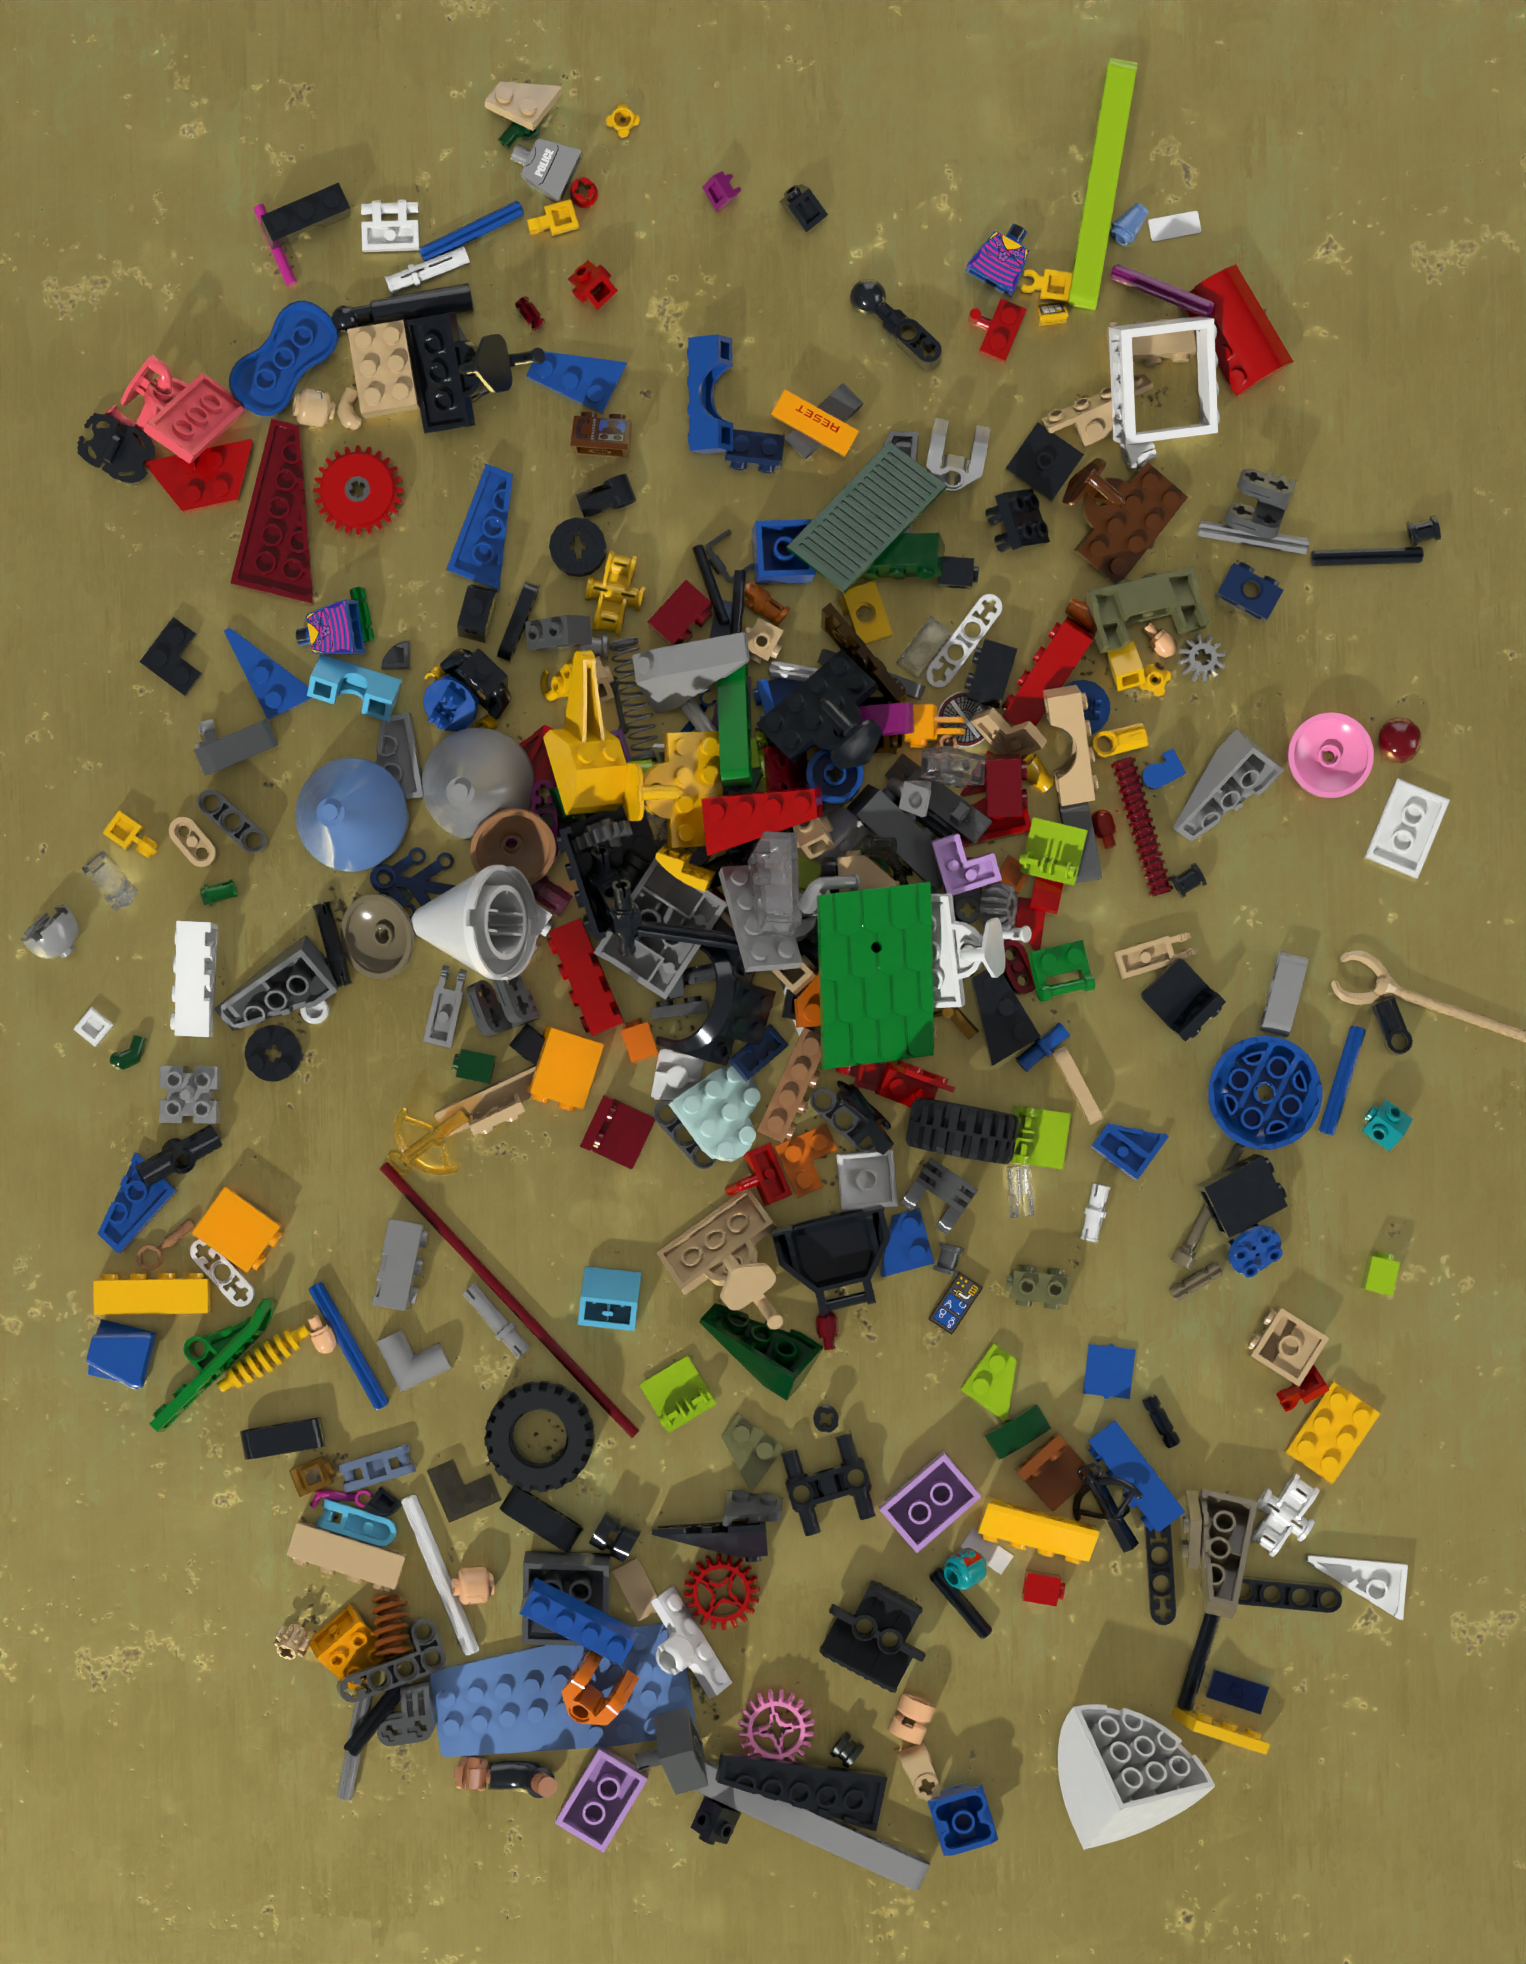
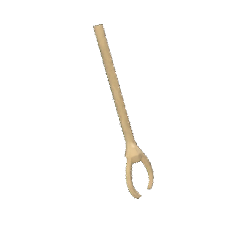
M1353 950L1340 956V962H1347L1349 960L1360 961L1370 967L1378 976L1374 991L1367 993L1348 992L1341 988L1339 982L1333 980L1331 982L1332 990L1344 1002L1365 1005L1382 999L1400 998L1526 1043L1525 1030H1520L1511 1025L1497 1022L1494 1019L1404 989L1391 978L1383 964L1367 952Z

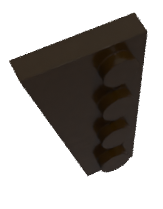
M830 602L822 609L821 628L840 649L876 682L879 687L878 690L891 704L905 703L906 689L897 678H892L884 663L873 655L863 640L859 638Z

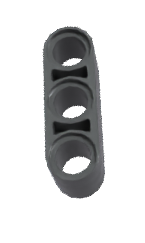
M843 383L817 408L845 423L864 403ZM793 429L785 438L804 460L822 445L796 429Z
M267 718L193 751L204 776H207L275 747L279 743Z
M210 789L200 794L197 803L201 812L238 845L252 854H259L266 850L269 843L267 834L223 794ZM215 795L219 800V805L215 810L209 811L205 806V801L209 796ZM237 814L240 818V825L236 829L231 830L227 827L226 820L230 815ZM253 833H258L262 839L260 846L254 849L250 848L247 843L248 837Z
M1088 802L1061 806L1059 803L1061 824L1088 830L1075 884L1102 879Z
M819 1088L812 1093L810 1103L813 1109L851 1144L864 1152L875 1148L873 1143L867 1147H862L851 1139V1136L863 1124L854 1113L845 1106L838 1104L836 1095L831 1090ZM821 1092L828 1093L831 1097V1104L825 1109H820L815 1104V1097ZM843 1111L850 1113L852 1116V1123L846 1128H841L836 1123L837 1115Z
M666 1100L658 1103L654 1108L653 1114L660 1127L695 1166L701 1169L713 1166L716 1158L707 1164L698 1162L696 1153L700 1147L694 1139L688 1143L681 1142L678 1139L677 1132L684 1125L676 1114L671 1121L666 1122L660 1119L659 1109L663 1105L670 1104L672 1101Z

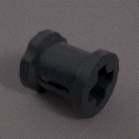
M1435 515L1430 516L1428 520L1416 523L1408 521L1406 523L1407 534L1412 547L1417 546L1418 542L1430 539L1441 540L1440 526Z
M1196 863L1191 864V868L1177 876L1174 874L1170 876L1181 898L1186 897L1187 892L1199 885H1207L1206 879Z
M829 1405L818 1407L813 1415L814 1425L821 1432L829 1433L834 1431L838 1426L839 1420L836 1409ZM824 1412L826 1415L833 1414L831 1425L827 1423L821 1425L819 1423L821 1421V1413Z

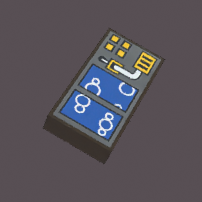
M958 1272V1275L954 1278L928 1320L952 1335L983 1287L961 1272Z

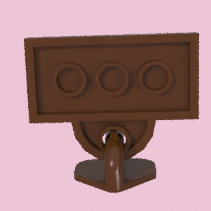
M1096 458L1070 479L1062 503L1066 506H1073L1083 497L1082 511L1084 519L1091 529L1074 551L1115 585L1118 581L1125 579L1188 496L1147 461H1143L1126 482L1119 478H1102L1100 474L1106 467V461Z

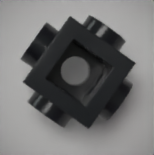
M704 1796L690 1828L700 1834L698 1838L710 1845H714L715 1842L727 1844L741 1813L730 1806Z

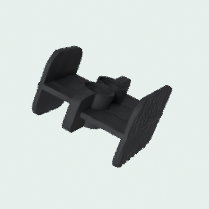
M871 1580L870 1586L855 1614L837 1605H831L829 1613L837 1618L825 1641L820 1646L819 1651L822 1656L830 1659L832 1662L838 1663L840 1666L847 1668V1670L853 1671L855 1674L870 1680L889 1692L896 1693L897 1687L912 1658L923 1662L926 1656L923 1651L905 1642L923 1608L914 1600H910L906 1596L899 1594V1592L882 1585L880 1582ZM862 1619H867L872 1622L873 1627L870 1632L861 1633L856 1628L857 1623ZM886 1633L897 1635L898 1641L894 1646L888 1647L882 1643V1637Z

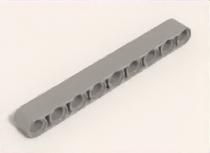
M705 1760L708 1786L696 1789L695 1791L916 1891L920 1889L930 1866L928 1861L831 1816L826 1817L815 1811L805 1808L800 1809L786 1802L774 1801L760 1794H752L717 1783L715 1778L718 1765Z

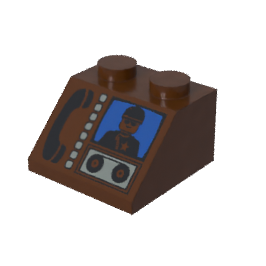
M581 412V416H574L570 444L573 454L629 458L631 420L626 419V415L609 414V418H600L598 413Z

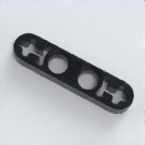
M1144 1524L1149 1612L1154 1622L1159 1625H1167L1176 1617L1171 1525L1169 1524L1160 1531L1161 1539L1167 1537L1166 1543L1156 1541L1150 1544V1538L1156 1539V1533L1154 1529L1150 1532ZM1156 1547H1163L1167 1551V1558L1163 1562L1158 1563L1152 1560L1151 1552ZM1159 1575H1164L1169 1580V1586L1164 1591H1157L1153 1587V1581ZM1170 1594V1599L1164 1598V1604L1171 1611L1165 1615V1619H1161L1159 1614H1155V1610L1160 1609V1600H1154L1153 1596L1164 1597Z

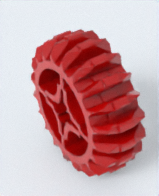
M719 1552L716 1554L717 1562H712L711 1556L706 1555V1566L702 1562L697 1561L696 1567L700 1571L696 1572L692 1569L688 1571V1574L694 1578V1581H684V1585L692 1588V1590L684 1591L683 1596L693 1598V1600L686 1603V1608L696 1606L691 1616L695 1618L701 1613L703 1615L700 1620L701 1625L706 1624L707 1620L710 1619L712 1620L711 1629L714 1630L716 1628L717 1621L722 1622V1630H727L726 1621L731 1620L733 1628H737V1617L746 1622L748 1618L744 1611L746 1610L751 1614L755 1612V1608L749 1605V1602L759 1603V1598L751 1595V1593L759 1592L760 1586H751L750 1584L758 1579L757 1575L747 1576L752 1570L751 1565H747L742 1570L740 1568L743 1564L742 1558H739L736 1564L731 1563L733 1556L728 1555L727 1561H722V1554ZM716 1569L729 1570L728 1574L721 1580H714L705 1576ZM737 1575L742 1579L745 1586L746 1594L744 1600L738 1597V1594L731 1588ZM728 1581L726 1592H730L729 1595H722L715 1602L717 1591H713L714 1587L721 1588ZM699 1583L704 1585L712 1595L707 1608L701 1603L698 1596ZM722 1603H729L738 1607L729 1613H714Z

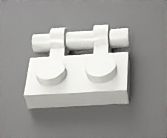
M407 199L398 200V203H382L381 200H375L370 204H361V214L372 215L373 219L372 222H361L362 251L419 250V221L407 220L408 213H419L418 202H407ZM382 214H398V221H382Z

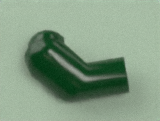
M133 1035L129 1049L120 1053L114 1052L110 1056V1064L118 1070H125L138 1064L141 1060L147 1038Z

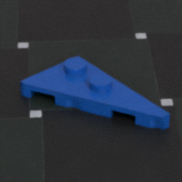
M231 628L224 630L268 720L313 699L307 696V685Z

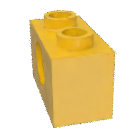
M875 580L850 588L845 594L842 592L843 598L838 601L843 616L849 615L852 624L850 627L866 645L892 637ZM861 608H867L872 612V619L868 622H861L857 619L856 612Z

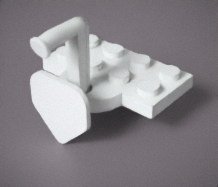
M952 893L931 894L934 1008L962 1007L965 1005L962 978L969 977L981 967L982 963L992 978L999 977L1005 970L1006 962L1003 941L1022 940V942L1026 943L1030 941L1032 932L1029 926L1002 931L999 918H991L985 924L984 933L979 934L971 925L955 921Z

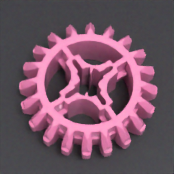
M769 1689V1699L766 1700L761 1693H758V1704L751 1699L748 1701L752 1711L748 1709H742L741 1714L747 1717L748 1720H738V1725L746 1728L740 1730L738 1736L741 1738L748 1737V1739L742 1742V1747L747 1748L752 1745L748 1752L749 1756H754L758 1752L760 1753L758 1757L784 1760L785 1757H788L789 1761L796 1762L793 1753L796 1752L799 1756L803 1757L805 1752L800 1746L803 1745L810 1748L811 1742L805 1737L814 1736V1731L806 1728L814 1725V1719H805V1717L811 1714L810 1708L800 1710L804 1705V1700L800 1699L794 1704L795 1694L793 1692L789 1694L788 1699H784L783 1689L779 1690V1697L773 1698V1690ZM777 1706L789 1709L796 1715L798 1720L792 1721V1719L782 1718L778 1713ZM769 1708L770 1717L768 1721L759 1724L758 1727H752L756 1716L762 1710ZM773 1715H775L778 1725L785 1727L784 1730L780 1729L779 1741H777L774 1730L768 1729L769 1726L772 1727ZM795 1729H800L795 1742L789 1747L784 1748V1736ZM760 1735V1737L771 1738L774 1742L775 1750L762 1746L755 1736Z

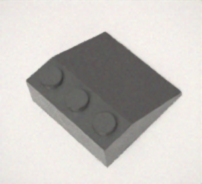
M525 1551L523 1562V1598L533 1580L537 1578L609 1615L611 1556L609 1553ZM525 1616L522 1617V1644L582 1646Z

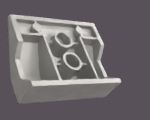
M654 858L631 894L632 899L639 907L642 920L707 930L713 928L727 906V902L708 889L705 892L700 891L674 877L661 866L656 858ZM607 931V936L601 940L594 954L617 966L665 1000L701 946L634 935L636 952L631 955L628 947L629 956H622L617 951V936Z

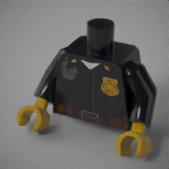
M458 648L440 663V666H434L426 674L425 680L429 676H433L437 680L449 674L453 678L465 683L472 692L478 695L479 704L488 711V715L478 720L475 727L479 728L484 724L487 729H496L498 727L497 719H500L511 702L508 676L482 650L476 649L474 652H471L470 650Z

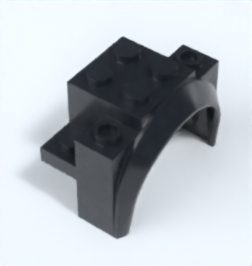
M701 945L699 950L703 951L711 960L716 977L715 997L711 1010L701 1027L691 1036L680 1040L657 1036L656 1045L726 1066L732 1052L734 1040L760 1046L776 991L751 984L755 972H745L739 950Z

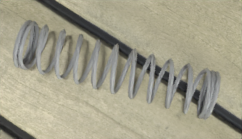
M637 637L620 639L608 644V648L612 651H623L614 655L611 660L614 662H626L614 668L613 671L616 673H628L617 678L615 682L618 684H631L620 689L618 693L620 695H634L622 700L620 704L622 706H637L623 713L624 717H639L627 722L625 727L630 729L642 728L630 733L627 738L632 740L645 739L630 746V749L634 751L647 750L631 758L633 759L632 761L656 758L652 747H633L659 737L657 735L630 737L636 733L656 727L655 724L628 726L631 723L654 715L653 713L626 715L631 711L650 705L649 702L624 703L644 694L642 692H622L637 686L636 681H619L634 675V670H617L632 664L633 659H614L620 655L639 650L640 647L623 648L637 644L639 642Z

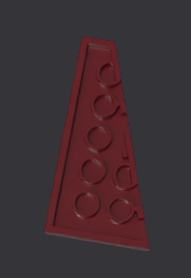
M271 418L230 584L314 605L300 426Z

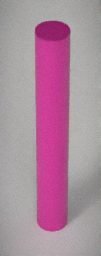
M259 204L253 208L260 226L261 215L267 213L264 204ZM266 237L286 286L297 283L282 246L272 250Z

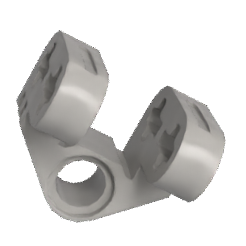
M935 417L926 466L934 476L947 485V490L956 491L982 476L991 427L976 425L971 458L967 460L964 456L943 455L949 420ZM948 471H956L959 474L951 475Z

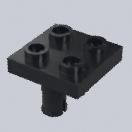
M1032 488L999 494L995 496L997 506L990 507L985 511L986 516L996 515L987 519L990 525L994 526L1002 521L1004 523L1006 532L998 534L994 538L995 543L1004 542L996 546L998 551L1002 553L1011 548L1012 550L1042 546L1050 542L1048 527L1042 519L1039 510V500Z

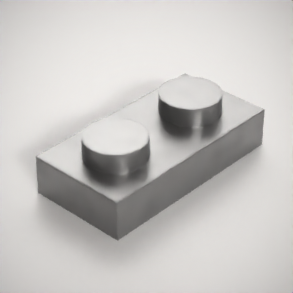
M701 996L684 998V1004L673 1005V1000L656 1002V1008H651L652 1020L709 1012L707 1000L701 1001Z

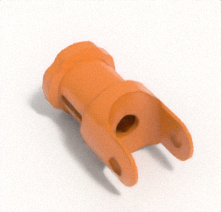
M748 582L745 586L747 592H744V597H747L748 600L744 599V604L755 614L760 613L770 620L774 626L778 627L791 608L782 606L771 598V593L756 583Z

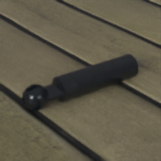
M465 283L373 299L369 305L352 307L350 305H342L333 312L332 321L338 331L348 333L347 329L370 324L376 325L400 320L405 321L456 312V314L474 311L470 285Z

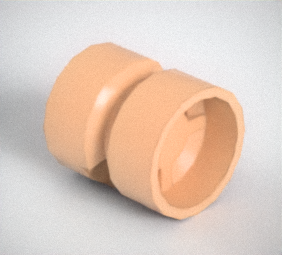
M902 1693L897 1705L899 1713L893 1715L887 1731L903 1740L921 1745L927 1731L924 1725L931 1722L936 1706L917 1696ZM907 1717L915 1720V1724L906 1722Z

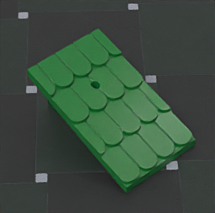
M931 882L817 895L822 1070L933 1056L934 1002Z

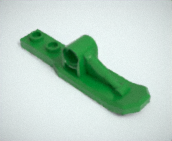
M271 1298L262 1299L256 1307L253 1316L248 1317L239 1324L230 1325L209 1335L194 1336L187 1339L183 1348L184 1355L200 1372L188 1385H181L173 1393L174 1399L168 1405H161L153 1413L154 1419L149 1424L156 1432H164L266 1331L276 1305ZM200 1341L204 1344L205 1351L202 1356L197 1357L193 1349L195 1344Z

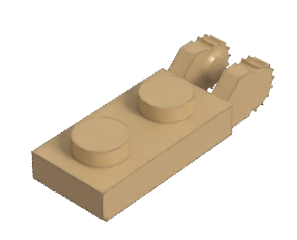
M1191 932L1173 937L1165 936L1114 952L1121 979L1168 966L1177 958L1183 959L1196 955V948H1189L1181 953L1174 954L1171 945L1178 941L1189 940L1192 937Z

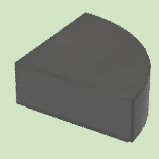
M402 641L393 646L383 658L381 669L411 670L410 641Z

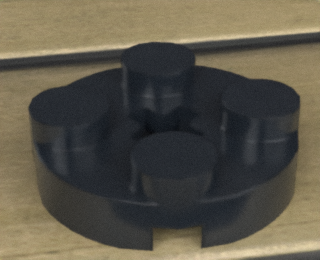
M268 1025L257 1029L250 1036L245 1046V1059L248 1069L258 1078L265 1081L277 1082L290 1077L298 1070L302 1061L303 1051L298 1038L290 1029L283 1026ZM276 1045L278 1046L277 1051L281 1052V1057L275 1058L274 1062L269 1060L270 1057L266 1054V1050Z

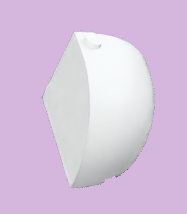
M1102 1704L1075 1706L1066 1716L1058 1744L1059 1781L1069 1818L1083 1850L1112 1843L1148 1830L1186 1810L1215 1787L1212 1778L1195 1754L1192 1756L1180 1744L1182 1740L1155 1720L1126 1708L1117 1710L1107 1708V1705Z

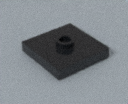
M1037 422L1005 470L1052 502L1084 454L1056 434L1049 433L1046 427Z

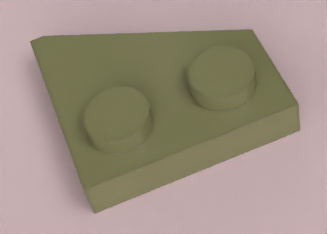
M739 1413L722 1435V1439L748 1488L754 1491L783 1450L784 1445Z

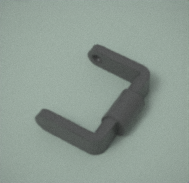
M730 529L707 543L705 551L710 557L709 563L717 575L721 573L728 583L734 582V575L730 577L726 571V566L718 554L715 555L711 547L732 533ZM751 563L742 570L747 573L754 568V564Z

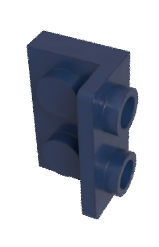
M733 429V452H726L725 464H730V469L746 471L748 466L758 468L760 473L775 474V470H781L785 435Z

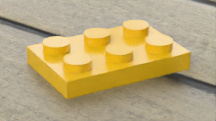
M1331 1381L1328 1386L1330 1391L1321 1396L1285 1449V1452L1333 1484L1380 1413Z

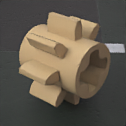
M291 1624L287 1629L282 1626L275 1635L276 1640L273 1644L277 1646L276 1651L281 1657L293 1660L297 1655L302 1658L304 1657L311 1640L307 1638L308 1633L302 1626Z

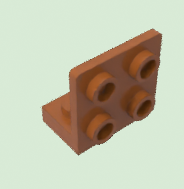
M1057 1431L1014 1469L1051 1511H1055L1086 1483L1078 1476V1469L1085 1466V1462ZM1090 1468L1082 1471L1084 1477H1087L1089 1471L1092 1474L1094 1473Z

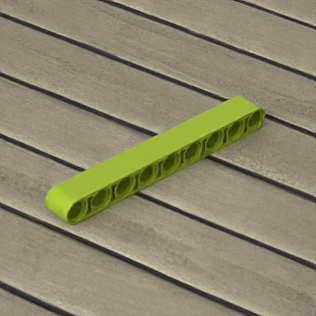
M1109 58L1068 306L1096 310L1138 62Z

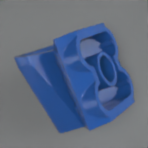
M101 1319L96 1334L92 1336L86 1363L89 1364L88 1375L121 1382L138 1390V1387L143 1388L156 1342V1332Z
M967 1783L940 1791L939 1796L927 1801L944 1856L960 1854L990 1845L999 1840L982 1785L968 1786Z

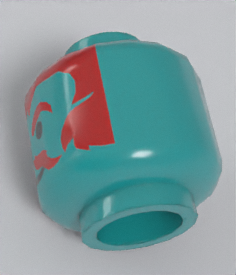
M962 1549L946 1560L944 1569L945 1579L952 1587L960 1590L969 1589L986 1577V1560L981 1553L974 1549Z

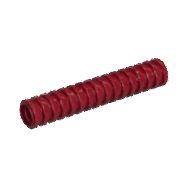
M1128 757L1113 762L1111 768H1115L1116 771L1113 773L1114 777L1118 778L1116 785H1120L1121 788L1118 792L1123 795L1121 802H1125L1126 805L1123 809L1128 812V815H1126V819H1130L1128 826L1133 829V832H1131V836H1135L1133 843L1138 847L1136 853H1140L1138 860L1143 864L1141 870L1145 871L1143 877L1148 881L1146 883V887L1150 888L1148 894L1153 897L1170 892L1173 886L1169 885L1168 881H1171V879L1167 877L1168 869L1164 868L1163 865L1166 864L1165 860L1161 858L1163 851H1159L1158 848L1161 844L1156 841L1158 838V834H1154L1156 827L1151 824L1153 817H1149L1151 810L1147 809L1146 806L1148 800H1144L1146 793L1142 792L1141 789L1143 783L1139 782L1141 776L1137 775L1136 772L1138 770V766L1134 765L1136 759Z

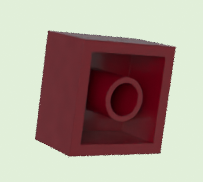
M685 580L647 621L649 628L669 646L688 643L693 637L691 631L697 625L702 627L711 618L712 612L710 610L712 609V603L689 581Z
M1020 754L985 755L988 817L1022 816V809H1028L1027 789H1022V780H1027L1026 760L1021 761Z

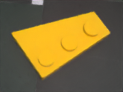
M1177 1706L1173 1708L1171 1717L1190 1730L1267 1755L1270 1744L1261 1739L1262 1733L1246 1728L1244 1732L1237 1729L1238 1726L1231 1722L1222 1720L1220 1723L1213 1720V1717L1200 1712L1196 1714Z

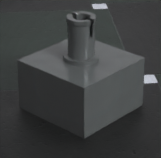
M684 1707L655 1715L658 1748L635 1753V1761L639 1772L662 1765L675 1795L707 1787L708 1779L703 1742L688 1708Z

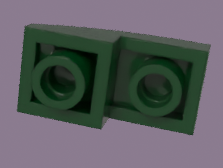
M1034 1404L1013 1419L1001 1423L988 1432L985 1437L1000 1460L1050 1430L1051 1427L1039 1406Z

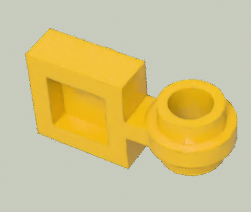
M119 810L102 833L125 850H128L133 842L137 843L138 845L135 847V850L148 859L151 854L155 855L157 852L155 850L158 846L157 843L145 835L142 839L137 837L144 827Z

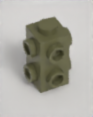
M1020 1265L1019 1270L1012 1269V1275H1007L1005 1292H1010V1298L1016 1299L1015 1305L1032 1306L1033 1301L1044 1302V1308L1061 1309V1304L1068 1305L1071 1276L1064 1275V1269L1048 1268L1047 1273L1036 1272V1266Z

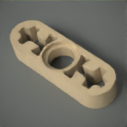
M1066 1046L1053 1051V1056L1088 1123L1092 1125L1103 1119Z

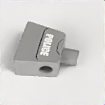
M537 139L532 150L517 144L511 155V160L524 166L521 172L523 181L555 203L562 202L583 156L582 151L577 148Z

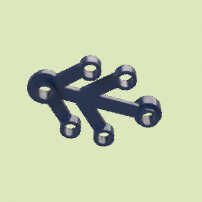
M415 847L410 850L408 856L395 865L382 864L375 867L370 875V883L376 891L388 893L403 908L410 907L413 911V914L409 916L411 920L416 908L413 904L407 903L398 887L409 889L421 907L431 901L426 892L441 895L455 887V885L428 881L440 871H446L452 867L454 859L451 854L441 853L436 861L413 877L400 876L412 865L418 866L424 862L426 858L424 850ZM420 852L422 859L414 861L412 853ZM440 858H449L450 864L448 866H442L440 864ZM386 874L389 877V882L387 884L380 883V875Z

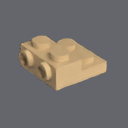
M1278 1306L1276 1311L1270 1309L1265 1316L1263 1324L1266 1327L1261 1335L1255 1333L1247 1346L1251 1349L1248 1355L1297 1386H1300L1330 1338Z

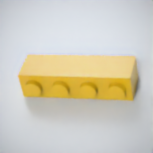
M203 1272L186 1273V1278H175V1273H158V1278H147V1273H131L130 1279H118V1274H101V1279L93 1281L94 1315L212 1312L211 1279L204 1278Z

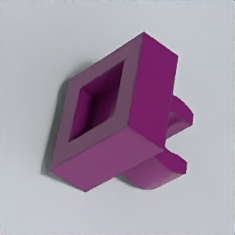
M723 171L713 175L702 187L716 211L725 208L741 191L740 187L733 189L729 181L733 178V175H725Z

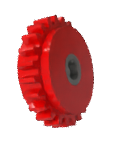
M356 445L355 452H351L348 446L345 447L344 455H340L338 451H335L336 459L332 461L326 458L325 460L329 466L327 468L319 467V471L323 474L322 478L315 477L314 479L316 483L320 484V488L313 489L314 494L320 495V498L314 500L315 504L323 505V508L319 510L320 515L328 514L326 522L331 524L335 521V529L337 531L345 527L346 535H350L352 529L356 530L358 537H361L362 530L365 529L369 535H373L372 528L375 526L382 531L383 526L381 523L386 521L391 524L392 521L389 515L391 513L399 514L395 504H403V501L397 497L398 494L404 493L403 488L397 487V484L403 482V479L398 476L394 477V474L399 471L396 466L389 468L388 466L392 460L389 457L381 460L383 453L379 450L373 455L372 448L369 446L365 452H362L359 445ZM356 485H359L361 488L363 485L366 487L362 490L363 496L358 497L357 494L352 496Z

